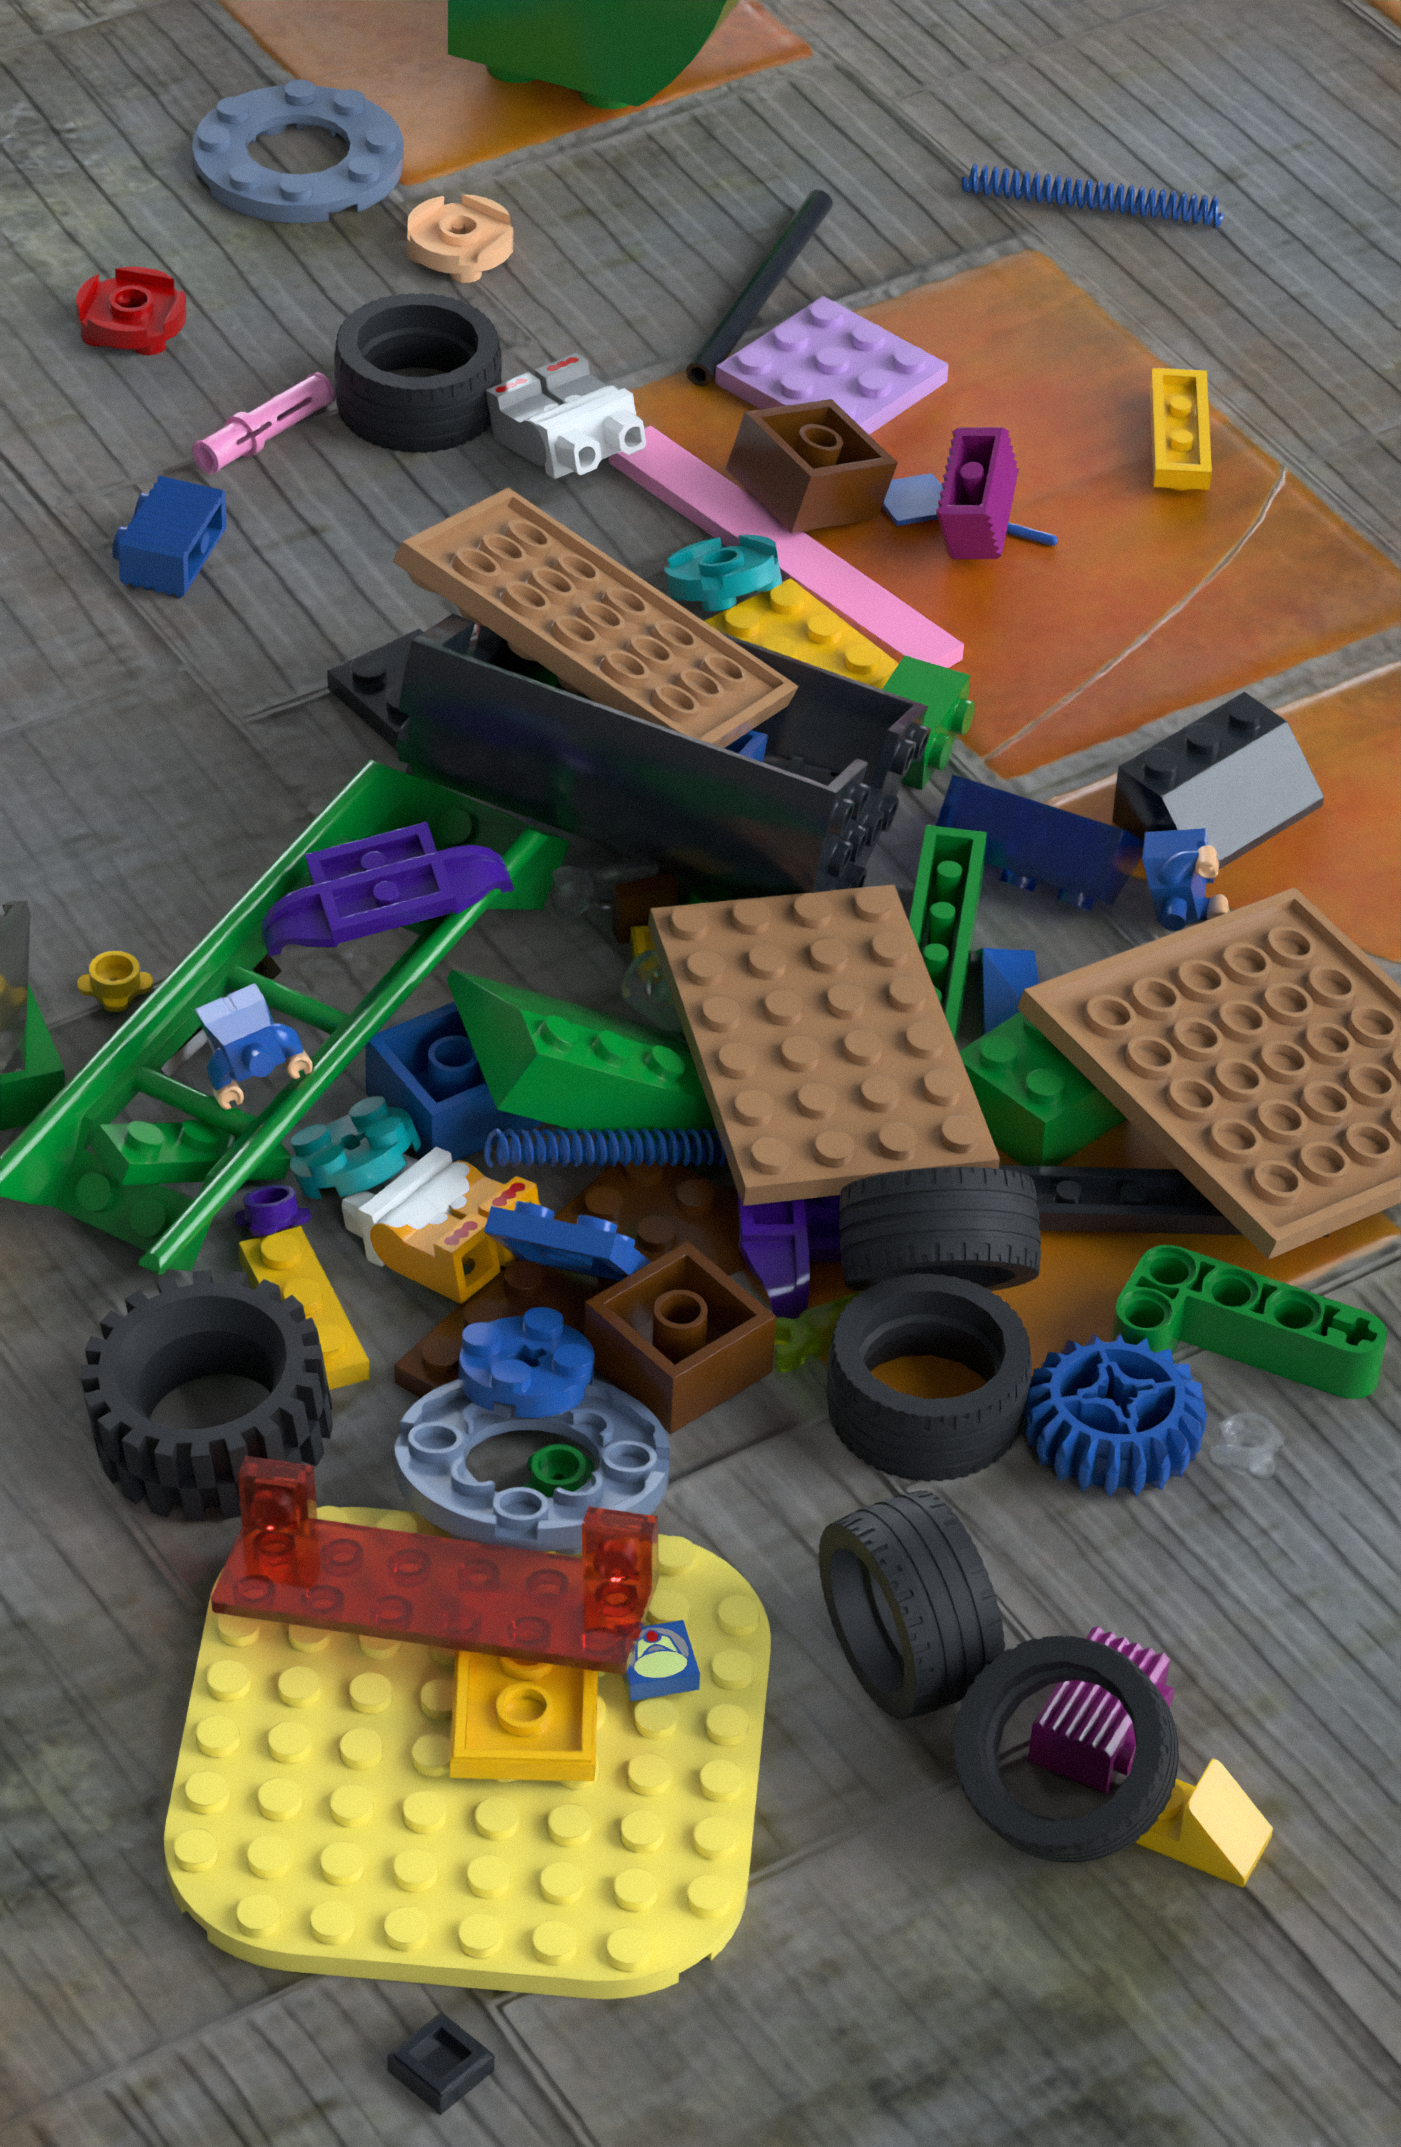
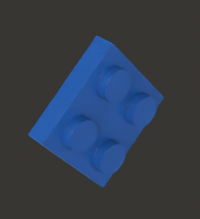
M517 1201L514 1211L491 1206L484 1230L486 1234L520 1260L532 1261L538 1265L614 1282L623 1280L651 1263L634 1248V1239L616 1233L617 1225L612 1222L587 1215H579L576 1224L553 1219L555 1212L551 1209L528 1202Z

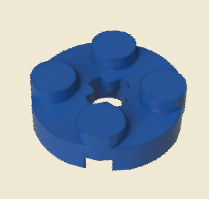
M536 1307L528 1310L524 1316L506 1317L488 1323H473L468 1325L462 1333V1347L459 1355V1384L470 1400L480 1407L493 1412L494 1401L505 1405H514L515 1417L541 1418L557 1415L576 1407L585 1398V1387L589 1383L592 1386L595 1362L593 1347L583 1334L573 1327L563 1324V1315L551 1308Z

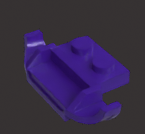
M423 822L305 854L308 872L313 885L289 893L272 905L262 920L261 934L269 957L281 954L282 948L286 945L337 947L339 943L453 912L459 914L480 901L488 892L495 888L500 889L502 893L515 889L501 855L490 848L475 845L452 847L437 851L428 823Z
M737 1190L740 1229L739 1250L749 1270L767 1291L772 1305V1313L776 1316V1319H805L809 1298L810 1262H841L840 1217L838 1216L840 1195L743 1206Z

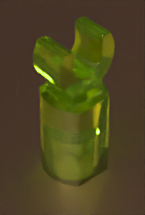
M863 1290L805 1310L800 1313L799 1318L794 1320L785 1317L776 1318L774 1345H783L775 1349L774 1368L776 1371L789 1372L795 1370L803 1364L805 1356L811 1354L815 1358L828 1354L835 1325L840 1314L844 1311L846 1305L850 1304L854 1297H858L859 1293Z

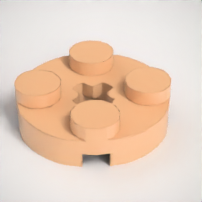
M462 195L461 203L444 205V196L435 197L419 204L408 216L407 256L409 260L435 271L450 273V277L457 282L470 283L479 280L482 276V271L490 270L500 265L513 252V227L510 225V214L502 205L488 198L476 195Z

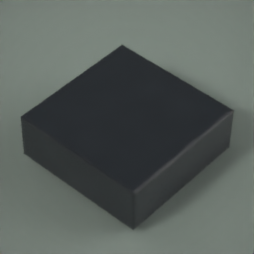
M440 2012L387 2055V2071L438 2114L442 2115L494 2071L495 2055L443 2012Z

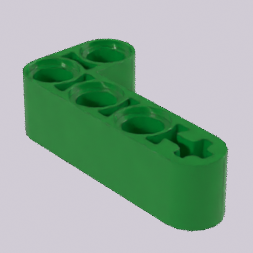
M1159 1245L1147 1250L1141 1257L1117 1299L1111 1342L1115 1340L1119 1333L1125 1343L1137 1345L1147 1338L1152 1352L1157 1353L1165 1349H1171L1173 1355L1179 1342L1182 1341L1338 1397L1359 1399L1372 1394L1378 1387L1387 1330L1385 1324L1378 1317L1364 1310L1179 1246Z

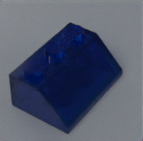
M952 775L936 826L987 832L984 864L1003 870L999 881L1030 892H1034L1037 882L1059 888L1056 900L1089 911L1092 909L1094 900L1113 905L1143 856L1144 841L1124 829L956 775Z

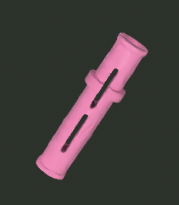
M320 372L312 373L305 380L276 395L251 412H238L226 420L224 428L194 443L192 454L196 464L203 472L215 474L222 467L241 456L251 457L263 449L267 440L294 426L297 422L322 407L332 404L335 400V391L332 383L324 374Z

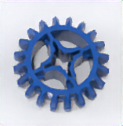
M1092 1333L1084 1347L1068 1340L1061 1354L1048 1352L1041 1368L1034 1369L1028 1397L1025 1402V1434L1028 1437V1446L1036 1448L1039 1465H1054L1058 1481L1073 1476L1078 1478L1082 1492L1093 1484L1103 1486L1109 1498L1118 1487H1127L1136 1497L1145 1483L1162 1490L1169 1476H1183L1189 1461L1195 1460L1196 1454L1201 1449L1202 1437L1207 1421V1412H1205V1403H1203L1202 1383L1192 1380L1190 1364H1174L1171 1349H1165L1157 1353L1152 1352L1147 1338L1139 1344L1133 1345L1125 1343L1120 1333L1113 1342H1102Z

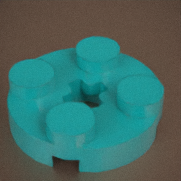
M739 535L740 546L722 548L721 539L718 537L700 541L678 550L668 558L669 568L664 567L671 599L701 601L703 610L713 612L733 607L737 603V596L753 591L772 590L782 584L776 543L764 536Z
M373 1096L357 1102L350 1108L349 1115L337 1119L326 1126L315 1124L298 1131L291 1139L295 1153L290 1160V1168L301 1192L305 1196L312 1199H322L318 1188L336 1187L339 1196L345 1197L368 1190L397 1174L407 1165L402 1153L410 1145L417 1153L421 1146V1139L410 1114L406 1110L388 1107L384 1097Z

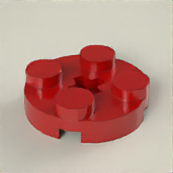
M135 266L116 268L115 278L106 279L100 283L99 274L86 280L76 295V314L81 328V338L83 342L91 346L105 345L118 349H134L137 353L147 356L159 354L166 349V341L175 337L186 323V295L183 289L181 292L175 289L174 279L171 276L156 269Z

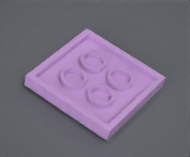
M822 296L718 364L715 372V384L760 410L832 399L870 435L947 382L949 364L890 333L881 326L844 308L837 302Z

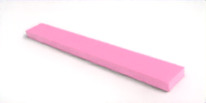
M649 426L644 429L646 438L644 449L630 455L619 452L609 456V464L712 537H720L721 543L725 546H740L739 535H759L773 540L776 543L782 582L791 578L897 663H900L904 655L945 668H949L963 660L964 644L803 531L790 533L757 499L654 427Z

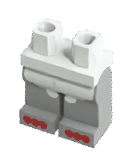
M578 353L535 369V376L528 372L486 390L494 440L535 465H545L546 474L554 479L571 472L583 475L597 469L602 459L619 452L630 455L644 449L646 446L643 421L636 416L633 393L625 388L620 389L614 384L607 386L590 374L588 360Z

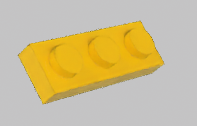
M1152 368L1150 407L1153 486L1180 491L1189 489L1210 490L1212 464L1207 371Z
M298 1226L268 1236L238 1242L239 1262L244 1272L247 1273L253 1290L258 1287L263 1279L279 1285L282 1301L293 1295L303 1304L305 1318L312 1317L318 1330L329 1390L370 1379V1361L302 1227Z

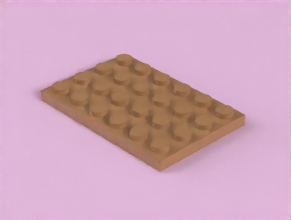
M509 487L404 540L392 561L407 571L411 581L418 587L440 594L458 607L462 617L474 621L475 625L488 627L508 641L509 648L515 654L530 661H537L556 674L560 684L567 690L578 695H586L602 705L725 748L787 707L799 687Z
M894 884L650 908L648 928L743 1206L840 1195L841 1189L853 1181L888 1172L936 1167L999 1168L1000 1158Z

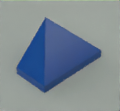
M981 948L973 951L972 964L982 1036L1019 1013L1020 1011L1017 1007L1024 989L1039 984L1035 951Z

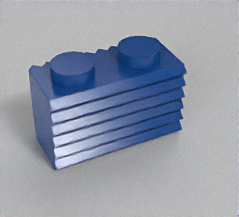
M158 476L157 482H154L153 489H150L149 493L143 492L140 494L131 523H128V527L120 526L116 532L112 554L115 560H119L120 581L125 586L131 583L135 588L142 586L146 591L153 588L157 593L164 591L168 596L174 593L178 598L183 597L227 528L225 491Z

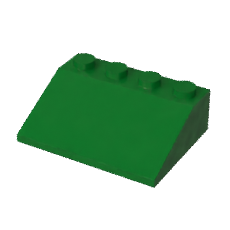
M453 969L447 976V983L497 1110L568 1129L571 1128L575 1131L583 1128L589 1132L595 1128L601 1132L603 1129L608 1128L613 1132L615 1129L620 1128L625 1132L627 1129L632 1128L637 1132L639 1129L644 1128L649 1132L651 1129L656 1128L661 1132L663 1129L668 1128L673 1132L675 1129L681 1128L685 1132L687 1129L693 1128L697 1132L699 1129L705 1128L709 1132L711 1129L716 1128L688 1044L663 1029ZM690 1134L688 1137L691 1143L694 1135ZM703 1134L700 1135V1137H701V1139H702V1143L704 1142V1139H705V1136H706V1135H703ZM715 1134L712 1135L713 1140H714V1143H715V1141H716V1139H717V1136H718V1135H715ZM604 1135L605 1139H609V1135ZM616 1135L618 1142L621 1140V1135ZM628 1135L630 1145L634 1137L633 1135ZM640 1135L642 1144L644 1143L646 1135ZM652 1135L654 1144L656 1143L658 1135ZM664 1135L666 1143H668L670 1135ZM676 1135L678 1143H680L682 1135Z

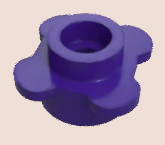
M285 1185L264 1186L250 1191L243 1198L244 1209L234 1215L235 1223L237 1225H246L250 1228L251 1234L256 1237L268 1236L294 1228V1225L304 1224L311 1219V1213L308 1208H299L297 1206L295 1190Z

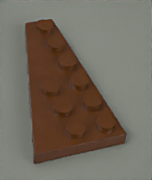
M618 1160L614 1167L609 1166L553 1218L554 1220L576 1224L579 1215H587L612 1222L617 1225L616 1233L634 1239V1248L651 1262L689 1241L728 1276L745 1268V1260L739 1250L740 1229L737 1195L678 1163L672 1167L668 1160H666L662 1167L656 1163V1160H654L650 1167L644 1163V1160H642L638 1167L631 1160L624 1167ZM517 1258L509 1266H501V1272L463 1304H459L394 1365L395 1384L422 1398L434 1389L457 1380L462 1333L468 1325L473 1323H488L506 1317L524 1316L532 1308L546 1307L560 1312L564 1318L563 1324L573 1327L584 1335L585 1302L618 1282L542 1266L532 1261Z

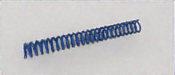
M976 163L972 165L968 183L967 177H962V190L965 194L972 187L973 192L977 195L983 187V193L986 197L991 194L992 189L996 198L1004 192V196L1008 199L1014 192V197L1017 201L1024 194L1025 199L1029 202L1035 194V200L1038 204L1043 201L1045 196L1048 205L1054 201L1056 196V203L1059 206L1066 199V203L1070 208L1077 199V206L1080 209L1085 206L1087 201L1090 211L1098 203V209L1102 212L1108 204L1111 214L1116 211L1118 206L1119 212L1123 215L1129 206V212L1132 217L1139 209L1140 215L1144 218L1150 209V215L1153 219L1158 216L1160 211L1163 220L1169 217L1171 211V218L1174 222L1179 219L1181 214L1183 222L1186 223L1192 214V221L1195 225L1200 222L1202 217L1204 225L1207 226L1213 217V224L1216 228L1221 225L1224 213L1220 212L1218 215L1217 196L1212 198L1208 212V197L1206 194L1202 196L1197 212L1196 193L1191 195L1187 209V194L1185 191L1181 193L1176 209V192L1174 190L1171 191L1166 206V191L1164 188L1160 190L1155 207V189L1153 187L1149 190L1145 204V188L1141 186L1134 204V186L1132 184L1128 187L1124 201V185L1120 183L1113 202V183L1109 182L1107 184L1103 199V182L1101 180L1097 182L1092 199V180H1087L1082 197V179L1080 177L1076 179L1072 197V179L1070 176L1065 179L1061 194V177L1058 174L1055 177L1051 195V176L1049 173L1044 177L1041 192L1040 174L1038 171L1034 174L1030 193V173L1028 170L1024 172L1020 190L1018 169L1013 172L1009 188V170L1007 167L1003 169L999 188L997 166L992 170L989 185L988 167L986 164L982 167L978 186V166Z
M496 1128L488 1135L484 1148L485 1162L490 1168L493 1166L490 1151L495 1135L500 1137L496 1155L498 1164L502 1168L506 1166L508 1160L516 1168L520 1164L521 1159L528 1168L533 1162V1157L535 1164L539 1168L545 1163V1160L550 1167L555 1166L557 1160H559L563 1167H566L570 1160L575 1167H578L582 1162V1158L587 1167L593 1164L594 1159L599 1167L605 1164L606 1159L612 1167L618 1163V1160L624 1167L630 1163V1160L636 1167L642 1163V1160H644L648 1167L654 1163V1160H656L660 1167L666 1163V1160H668L672 1167L678 1163V1160H680L684 1167L690 1163V1160L697 1167L702 1163V1160H704L707 1166H711L714 1160L719 1166H723L727 1160L717 1128H713L709 1132L705 1128H701L697 1132L693 1128H689L685 1132L681 1128H677L673 1132L668 1128L663 1129L661 1132L656 1128L651 1129L649 1132L644 1128L639 1129L637 1132L632 1128L627 1129L625 1132L620 1128L615 1129L613 1132L608 1128L603 1129L601 1132L595 1128L589 1132L583 1128L577 1132L571 1128L565 1132L559 1128L553 1132L545 1128L540 1133L534 1128L529 1130L528 1133L522 1128L516 1132L508 1128L503 1133ZM690 1134L694 1135L691 1143L688 1137ZM702 1134L706 1135L703 1143L700 1137ZM714 1134L718 1135L715 1143L712 1137ZM507 1135L512 1136L509 1147L506 1139ZM519 1135L524 1136L522 1147L518 1138ZM532 1135H535V1136H536V1140H535V1143H534V1149H533V1143H532V1140H531V1136H532ZM544 1135L549 1136L546 1147L543 1139ZM556 1135L561 1136L559 1145H557ZM568 1135H572V1136H573V1139H572V1141H571V1146H570L569 1140H568V1138H567ZM580 1135H585L583 1147L579 1137ZM592 1135L598 1136L595 1142V1147L593 1139L591 1137ZM604 1135L610 1136L607 1142V1146L606 1141L604 1139ZM616 1135L622 1136L619 1145ZM628 1135L634 1136L631 1145ZM640 1135H646L643 1144ZM652 1135H658L655 1144ZM664 1135H670L668 1143H666ZM676 1135H682L680 1143H678Z

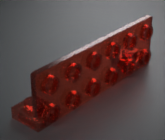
M251 1456L245 1457L238 1473L242 1528L211 1596L213 1612L619 1675L627 1672L659 1581L658 1516L588 1506L582 1522V1558L317 1519L314 1466Z

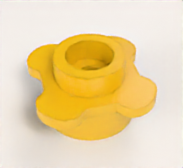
M108 951L99 954L91 961L89 974L80 976L77 981V989L81 995L93 996L98 999L105 1010L110 1012L126 1010L134 1000V997L138 994L148 993L153 988L152 976L147 972H140L138 960L131 954L122 951Z

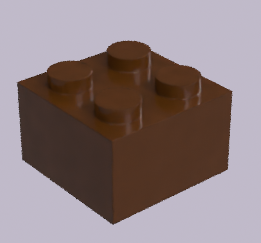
M832 399L745 412L726 469L790 533L878 519L898 462Z
M689 1241L585 1302L584 1336L588 1339L594 1350V1367L616 1387L646 1406L657 1417L669 1434H673L773 1372L776 1316Z

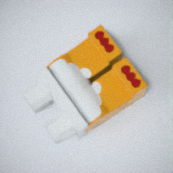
M435 1147L420 1160L402 1153L407 1165L397 1174L384 1181L385 1188L378 1194L365 1190L343 1199L341 1206L346 1229L363 1238L367 1261L380 1267L386 1264L395 1272L463 1304L501 1272L500 1265L507 1267L518 1258L484 1232L491 1206L514 1211L517 1201L540 1205L537 1184L515 1176L507 1184H502L485 1177L476 1167L468 1162L460 1160L452 1162L451 1153L439 1147ZM463 1264L474 1268L466 1276L464 1275Z

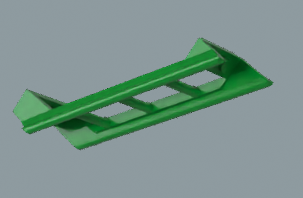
M369 759L0 1155V1197L29 1204L54 1207L146 1251L145 1255L139 1260L138 1265L157 1274L163 1275L167 1269L191 1271L213 1217L486 909H543L570 841L460 793ZM427 822L437 851L452 847L475 845L490 848L501 855L515 889L502 893L500 889L495 888L488 892L480 901L459 914L453 912L402 926V928L420 936L350 1014L339 1011L253 971V968L267 954L261 932L262 920L270 907L285 895L313 885L305 854ZM254 983L265 998L268 1007L331 1035L310 1058L313 1064L311 1073L306 1075L303 1069L298 1071L300 1078H292L259 1116L246 1113L233 1106L225 1110L221 1108L216 1098L159 1071L201 1026L195 1009L219 998H225L232 991H238ZM141 1092L239 1139L207 1173L199 1194L194 1198L166 1184L121 1185L96 1151L88 1149L94 1140L99 1125L110 1124L129 1102Z

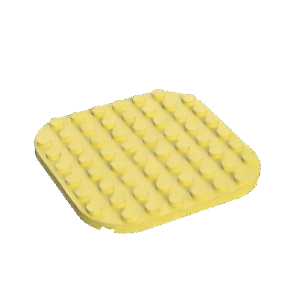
M322 1506L311 1512L285 1519L264 1529L241 1546L227 1561L219 1573L209 1600L164 1833L166 1875L176 1904L182 1913L187 1911L207 1931V1940L221 1950L249 1963L276 1970L587 1999L634 1997L662 1990L679 1983V1973L697 1964L706 1956L712 1960L725 1947L739 1925L745 1909L771 1653L769 1621L758 1595L749 1582L725 1560L680 1536H667L629 1530L604 1542L589 1545L584 1552L575 1555H564L555 1551H517L482 1544H460L454 1541L448 1532L433 1525L417 1512L365 1507L338 1508L335 1506ZM458 1596L600 1599L595 1782L450 1778ZM683 1620L700 1671L699 1690L629 1701L613 1648L614 1631Z

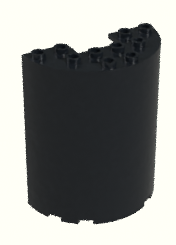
M451 614L411 642L398 711L410 716L404 722L396 739L399 761L408 764L405 771L407 774L744 897L760 898L862 888L867 874L865 866L881 832H887L894 820L899 804L897 794L912 760L919 762L922 758L930 737L931 728L923 725L928 706L722 633L799 686L787 707L752 729V731L768 735L765 749L767 752L790 757L796 752L807 755L810 762L843 769L844 771L827 786L516 674L518 671L540 663L524 659L515 654L509 648L508 641L488 627H480L476 645L468 649L475 622Z

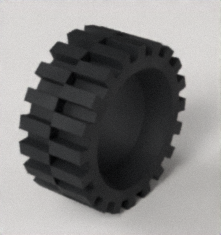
M211 1270L192 1271L194 1283L192 1285L178 1287L173 1275L156 1281L159 1295L148 1299L139 1289L126 1297L125 1304L128 1314L125 1317L110 1310L100 1322L103 1339L91 1336L85 1348L88 1365H81V1382L98 1457L101 1458L104 1472L111 1483L114 1484L120 1480L123 1496L137 1505L148 1495L151 1512L165 1517H169L174 1505H181L184 1509L186 1521H205L206 1508L221 1506L223 1520L242 1516L240 1502L254 1498L259 1509L277 1502L274 1486L280 1482L293 1491L305 1481L302 1461L317 1467L325 1452L322 1438H331L333 1427L331 1410H333L318 1330L312 1317L305 1318L304 1307L301 1302L293 1295L282 1301L279 1285L263 1279L255 1290L250 1289L247 1273L229 1271L226 1283H214ZM216 1374L242 1376L261 1384L271 1392L270 1396L256 1409L237 1420L220 1426L204 1429H178L166 1427L150 1420L157 1404L170 1391L187 1381L203 1376Z

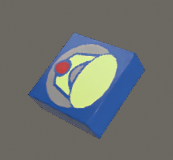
M683 1620L614 1631L613 1648L629 1701L699 1690L700 1671Z

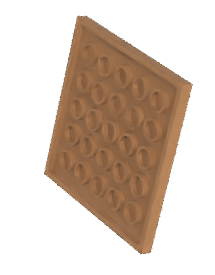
M1292 888L1024 989L1017 1009L1268 1260L1401 1203V987L1298 889Z

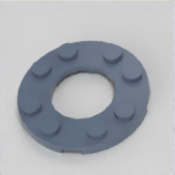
M301 79L290 81L283 86L262 88L236 97L222 99L218 102L217 107L210 111L199 123L192 143L195 176L197 179L202 178L210 187V196L238 213L274 222L329 221V213L341 212L350 206H353L357 212L365 210L378 203L393 190L402 175L404 167V141L397 123L385 110L365 99V96L357 90H339L315 86L312 82ZM296 123V130L301 131L310 125H318L330 129L331 137L336 138L338 134L345 139V147L349 152L338 165L321 172L299 175L279 173L262 167L250 158L247 147L249 143H255L257 135H275L283 132L288 124Z
M459 1379L423 1396L403 1416L400 1421V1434L394 1445V1476L397 1486L408 1504L424 1519L448 1532L451 1538L460 1544H482L517 1551H555L564 1555H575L584 1552L589 1545L604 1542L629 1530L638 1528L654 1512L662 1501L668 1486L670 1445L665 1429L646 1406L628 1393L596 1379H593L592 1386L589 1383L585 1387V1398L576 1407L557 1415L541 1418L515 1417L514 1405H505L494 1401V1412L482 1408L465 1395L459 1384ZM541 1430L564 1435L584 1445L597 1459L599 1468L597 1471L592 1472L591 1481L576 1491L571 1492L558 1487L554 1489L553 1497L546 1498L541 1492L525 1487L509 1488L498 1493L495 1491V1483L491 1480L477 1482L465 1467V1459L471 1448L488 1437L510 1431Z

